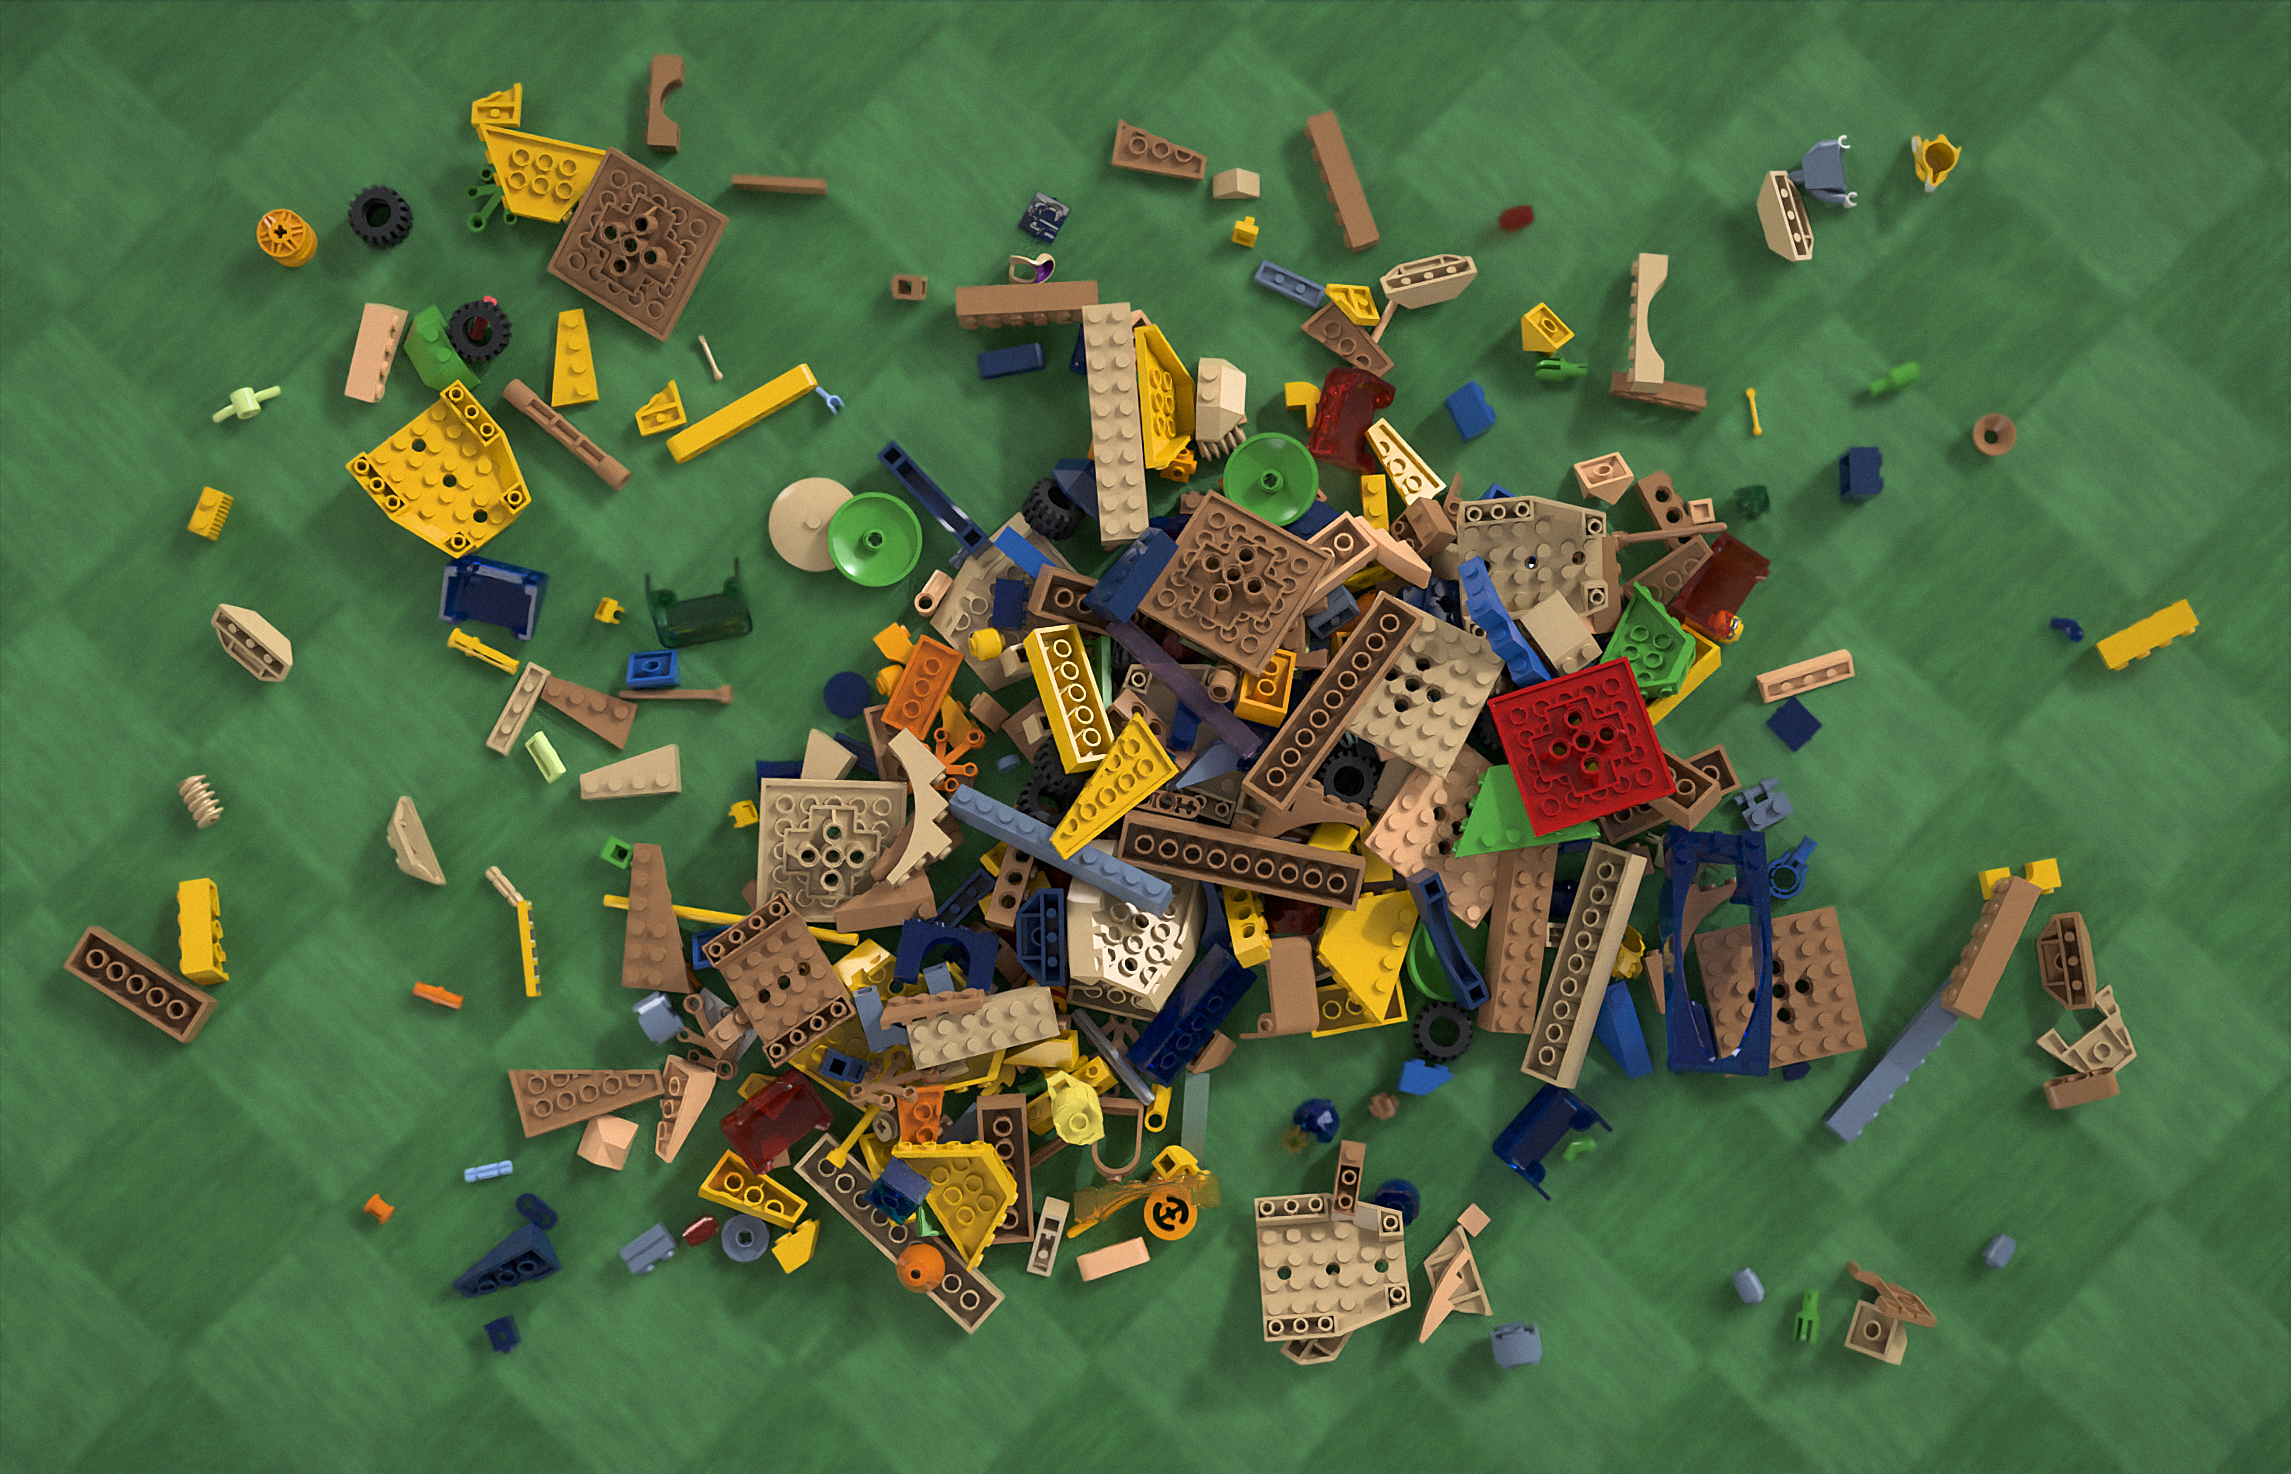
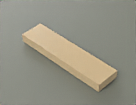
M529 661L485 744L486 746L505 756L509 755L544 689L548 675L551 676L552 672Z

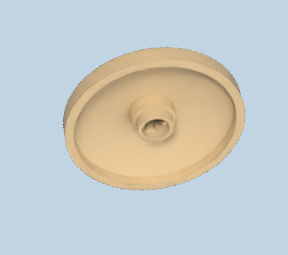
M807 478L791 484L777 497L769 516V533L775 549L789 564L805 571L823 572L836 568L828 551V528L835 512L854 496L841 484L825 478Z

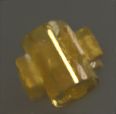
M1288 1125V1133L1280 1134V1138L1285 1140L1281 1144V1149L1286 1147L1289 1150V1155L1293 1151H1297L1301 1155V1147L1309 1146V1143L1304 1141V1138L1308 1136V1132L1302 1133L1300 1125L1296 1129H1291ZM1294 1135L1298 1136L1299 1142H1296L1295 1145H1292L1291 1139Z

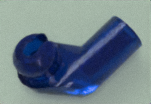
M2059 617L2051 618V629L2063 630L2073 642L2077 643L2083 640V629L2076 620Z

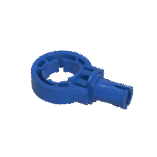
M1805 835L1794 853L1791 854L1785 851L1781 858L1771 861L1763 872V884L1766 890L1771 895L1781 899H1789L1798 895L1805 884V873L1810 868L1805 864L1806 859L1818 843ZM1797 861L1796 865L1794 867H1791L1793 862ZM1773 867L1770 873L1771 876H1774L1776 870L1786 867L1791 869L1795 879L1793 885L1789 888L1793 890L1796 885L1798 887L1793 892L1782 895L1781 892H1789L1788 889L1776 887L1772 878H1769L1772 886L1768 884L1770 869Z

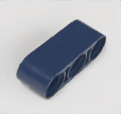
M1042 343L989 351L976 356L981 380H992L1047 368Z

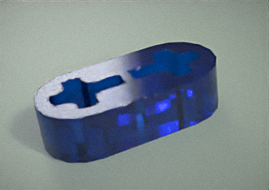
M529 1192L518 1197L516 1201L517 1210L535 1226L542 1230H548L556 1226L559 1218L558 1213L540 1197ZM531 1198V1205L535 1207L536 1210L534 1211L532 1208L524 1209L523 1207L525 1203L523 1202V1199L527 1200ZM539 1211L544 1215L550 1213V1220L552 1222L543 1224L544 1218L538 1214Z

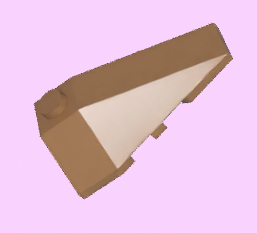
M916 809L909 816L911 820L906 827L900 829L896 834L898 838L891 848H887L870 871L875 883L878 881L881 883L886 880V877L898 865L905 853L914 829ZM950 814L941 823H935L952 840V851L965 841L957 821ZM929 856L926 858L928 862L923 868L934 862Z
M922 867L920 870L915 868L909 874L911 878L902 887L897 886L893 889L886 880L881 883L878 881L872 885L873 888L862 895H856L834 909L833 913L837 932L846 933L909 924L936 917L934 895L924 868Z

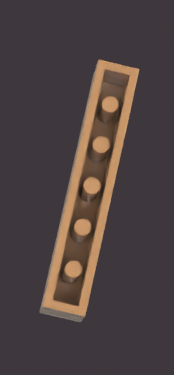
M1333 109L1306 118L1303 132L1306 140H1311L1313 146L1311 154L1314 162H1319L1321 168L1319 176L1321 182L1327 184L1329 190L1326 192L1330 205L1334 204L1337 213H1334V217L1338 227L1342 226L1344 234L1342 239L1345 247L1350 248L1353 254L1377 246L1380 237Z

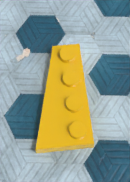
M583 309L559 312L551 407L556 409L599 401L585 312Z

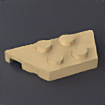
M1460 1224L1423 1261L1432 1290L1435 1288L1447 1265L1459 1249L1463 1248L1471 1257L1456 1274L1463 1282L1447 1300L1455 1306L1452 1310L1487 1316L1493 1315L1467 1238Z

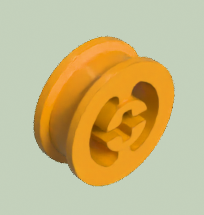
M1170 1184L1163 1188L1159 1187L1150 1194L1144 1208L1146 1225L1154 1235L1164 1240H1177L1186 1236L1193 1229L1197 1220V1205L1194 1197L1188 1198L1178 1185ZM1169 1195L1180 1197L1186 1203L1189 1210V1215L1185 1222L1180 1221L1181 1208L1175 1212L1174 1218L1170 1215L1163 1218V1222L1170 1225L1173 1224L1175 1226L1174 1229L1161 1227L1153 1216V1208L1157 1202L1162 1204L1160 1217L1166 1214L1167 1207L1171 1209L1178 1207V1202L1167 1199Z

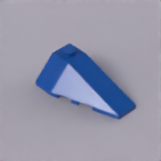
M1625 980L1607 985L1593 1029L1594 1033L1630 1079L1653 1072Z

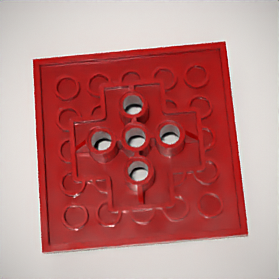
M1627 656L1487 700L1535 838L1677 793ZM1575 716L1579 718L1581 723L1576 726L1571 725L1568 722V718ZM1606 731L1611 734L1612 739L1605 741L1601 739L1599 734ZM1584 739L1588 742L1589 746L1587 748H1580L1577 746L1576 741ZM1560 746L1565 750V754L1562 756L1555 755L1552 749ZM1586 762H1593L1596 764L1597 770L1588 771L1584 764Z

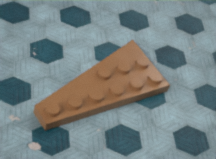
M634 843L621 986L691 994L693 993L692 985L689 984L687 975L688 967L684 961L682 940L676 913L672 907L671 891L668 889L665 874L667 872L661 845Z
M508 1070L527 1139L667 1094L660 1070Z

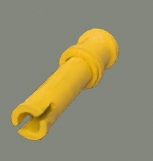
M455 628L449 637L447 646L449 648L455 647L465 652V655L468 657L476 656L511 675L515 674L519 667L520 661H516L480 643L479 638H472L462 633L459 628Z

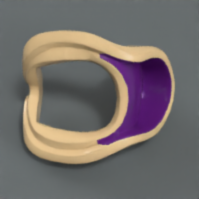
M1047 253L1039 255L1036 261L1021 256L1011 255L1009 257L1011 264L1009 279L1013 285L1043 283L1052 275L1055 269L1054 258ZM1015 264H1026L1032 267L1035 271L1034 278L1026 280L1015 277Z

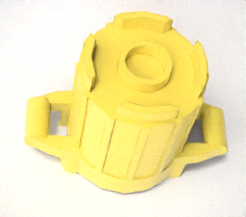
M1062 1070L1046 1079L1051 1096L1053 1122L1058 1136L1067 1143L1078 1145H1091L1105 1136L1102 1124L1103 1116L1096 1091L1089 1084L1077 1081L1074 1076H1070ZM1064 1079L1067 1081L1057 1089L1055 1088V1085Z

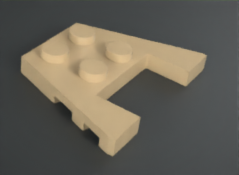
M2106 984L2095 993L2094 1004L2105 1018L2071 1045L2067 1046L2054 1028H2049L2034 1040L2035 1044L2078 1073L2102 1067H2112L2116 1073L2137 1056L2127 1027L2124 1026L2120 1016L2119 1006L2114 1000L2112 994L2114 992L2109 984Z

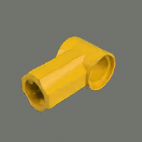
M1152 1083L1151 1092L1155 1095V1099L1147 1106L1144 1123L1148 1130L1158 1132L1165 1127L1173 1087ZM1152 1114H1158L1162 1118V1123L1157 1128L1151 1127L1148 1123V1119Z

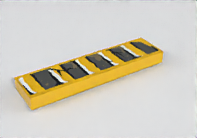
M527 900L518 901L517 910L526 995L528 997L541 996L531 901Z

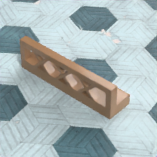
M1614 370L1609 390V395L1697 413H1701L1706 408V388L1663 380L1659 393L1630 391L1631 382H1627V373Z

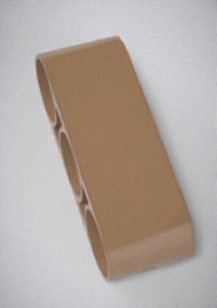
M2102 1067L2054 1078L2043 1083V1089L2050 1109L2075 1106L2110 1098L2120 1093L2112 1067Z

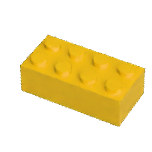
M1399 974L1383 1023L1378 1025L1375 1022L1372 1024L1363 1014L1365 1010L1360 1004L1356 1005L1348 997L1349 991L1344 985L1341 987L1338 984L1316 988L1320 1022L1318 1028L1310 1032L1311 1038L1407 1021Z

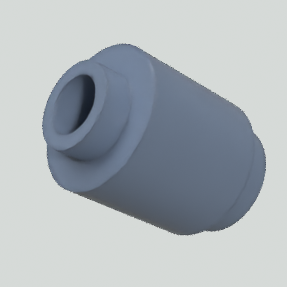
M2000 1232L1997 1237L1994 1236L1982 1254L1986 1258L1984 1263L1994 1270H1997L1998 1267L2004 1269L2016 1251L2015 1246L2017 1243Z
M1749 1267L1742 1268L1732 1274L1733 1284L1744 1303L1749 1302L1751 1305H1754L1764 1299L1762 1295L1766 1291L1755 1272L1751 1271Z

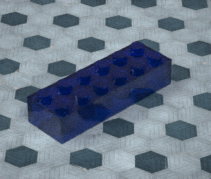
M1216 943L1125 1056L1140 1071L1168 1089L1259 976L1248 967L1243 968L1235 956Z

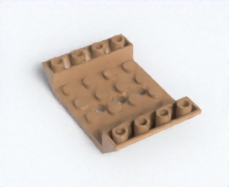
M780 893L701 947L712 966L719 969L764 1043L765 1046L762 1049L774 1069L856 1014L850 994L802 916L783 893ZM808 963L811 968L809 974L801 976L799 972L801 965ZM783 977H789L790 986L782 990L779 986L780 980ZM768 990L770 992L769 1001L761 1003L759 999L761 992Z

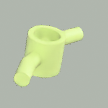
M275 386L254 394L252 388L239 389L230 395L233 404L220 410L212 418L216 423H219L237 413L239 419L256 416L261 412L259 402L281 395L280 388Z

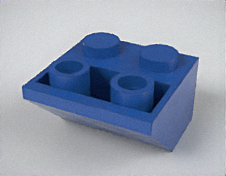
M1474 380L1446 397L1444 405L1465 444L1490 432L1496 422L1495 411L1491 405L1487 406L1484 400L1485 393L1480 385H1476Z
M1409 1057L1408 1062L1402 1061L1395 1089L1424 1096L1451 1080L1454 1073L1448 1072L1449 1067L1432 1063L1430 1068L1424 1066L1425 1061Z

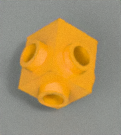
M1187 448L1181 450L1177 457L1169 463L1168 467L1161 469L1160 477L1188 483L1189 474L1194 475L1197 461L1193 460L1195 451Z

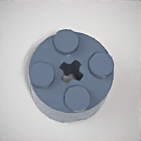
M658 990L632 1006L634 1013L639 1011L641 1017L637 1020L651 1041L656 1040L655 1045L657 1047L681 1033L684 1027L683 1022H685L678 1010L673 1011L670 1004L672 1000L668 993Z
M1525 1321L1510 1322L1499 1325L1496 1332L1493 1329L1489 1331L1494 1361L1501 1364L1502 1369H1512L1516 1367V1364L1526 1363V1365L1540 1363V1357L1543 1355L1537 1323L1531 1322L1532 1326H1525Z

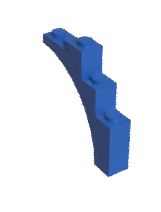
M1476 556L1460 565L1458 570L1468 600L1465 602L1471 620L1486 631L1492 651L1507 662L1513 682L1524 689L1555 679V673L1538 657L1515 626L1492 584L1483 559Z

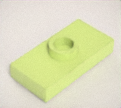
M542 731L535 733L525 743L549 784L555 782L566 772L556 751L551 747Z

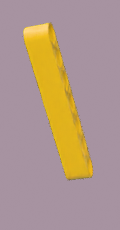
M806 363L801 364L673 436L666 442V445L677 464L685 463L814 390L818 386V382Z

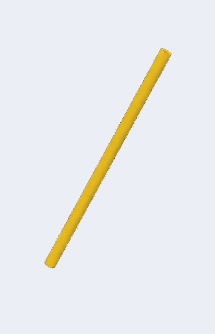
M606 894L603 904L608 907L628 910L629 898ZM672 905L677 918L733 926L746 917ZM808 926L816 940L857 946L859 941V934L838 933L836 930Z

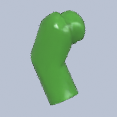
M1589 1136L1573 1138L1564 1151L1562 1158L1572 1163L1578 1152H1593L1597 1144Z

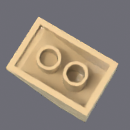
M1558 590L1519 617L1520 622L1550 669L1558 677L1579 671L1603 653L1592 634Z

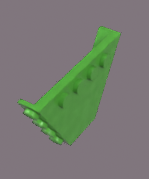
M1635 580L1633 584L1634 593L1599 664L1627 656L1643 700L1655 697L1667 698L1677 695L1696 657V640L1690 633L1686 634L1681 629L1679 621L1675 617L1671 618L1666 613L1663 604L1659 601L1656 602L1652 598L1650 591L1645 586L1641 587Z
M1509 764L1492 766L1488 768L1487 773L1482 772L1477 785L1481 789L1478 795L1473 794L1468 806V808L1472 809L1469 818L1464 817L1460 830L1464 832L1461 841L1455 840L1451 853L1455 854L1453 860H1458L1461 857L1588 838L1598 839L1601 836L1598 833L1600 828L1591 820L1535 838Z

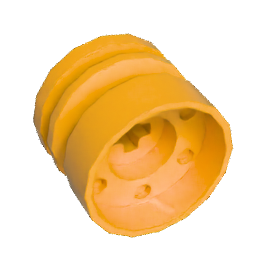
M287 209L272 210L264 215L259 222L256 232L258 243L267 254L283 266H302L315 255L318 245L317 235L312 227L293 211Z

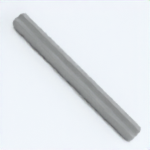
M1082 1008L1076 1009L1071 1014L1073 1021L1142 1104L1147 1106L1154 1101L1155 1095Z

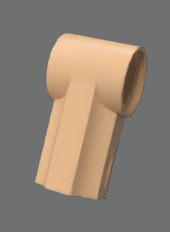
M936 569L922 592L915 598V607L918 614L922 617L933 616L937 606L954 580ZM924 600H929L932 602V606L924 610L920 608V603Z

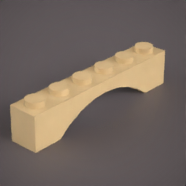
M1640 253L1637 261L1632 263L1631 275L1635 276V283L1632 282L1630 296L1634 297V304L1630 306V318H1633V325H1630L1629 339H1632V346L1629 347L1628 360L1632 361V364L1627 373V382H1631L1630 391L1659 393L1663 385L1664 361L1658 355L1651 342L1647 328V312L1650 301L1663 287L1667 278L1668 255Z

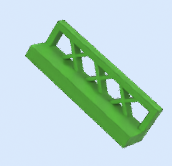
M1101 635L1097 640L1082 639L1084 647H1093V658L1088 661L1094 674L1104 709L1106 710L1112 703L1110 636Z

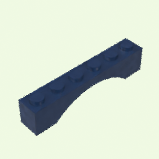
M894 440L876 455L880 462L976 560L993 545L990 538L925 474Z
M1180 818V820L1201 824L1200 821L1196 822L1195 818ZM1201 880L1208 900V911L1201 931V941L1207 959L1211 961L1235 953L1234 948L1230 947L1229 944L1232 942L1226 909L1224 910L1222 901H1224L1222 888H1217L1216 883Z
M1423 868L1406 878L1407 886L1457 1004L1473 1010L1490 1000L1491 997L1483 978L1468 958L1455 932L1448 911L1447 892L1439 873Z

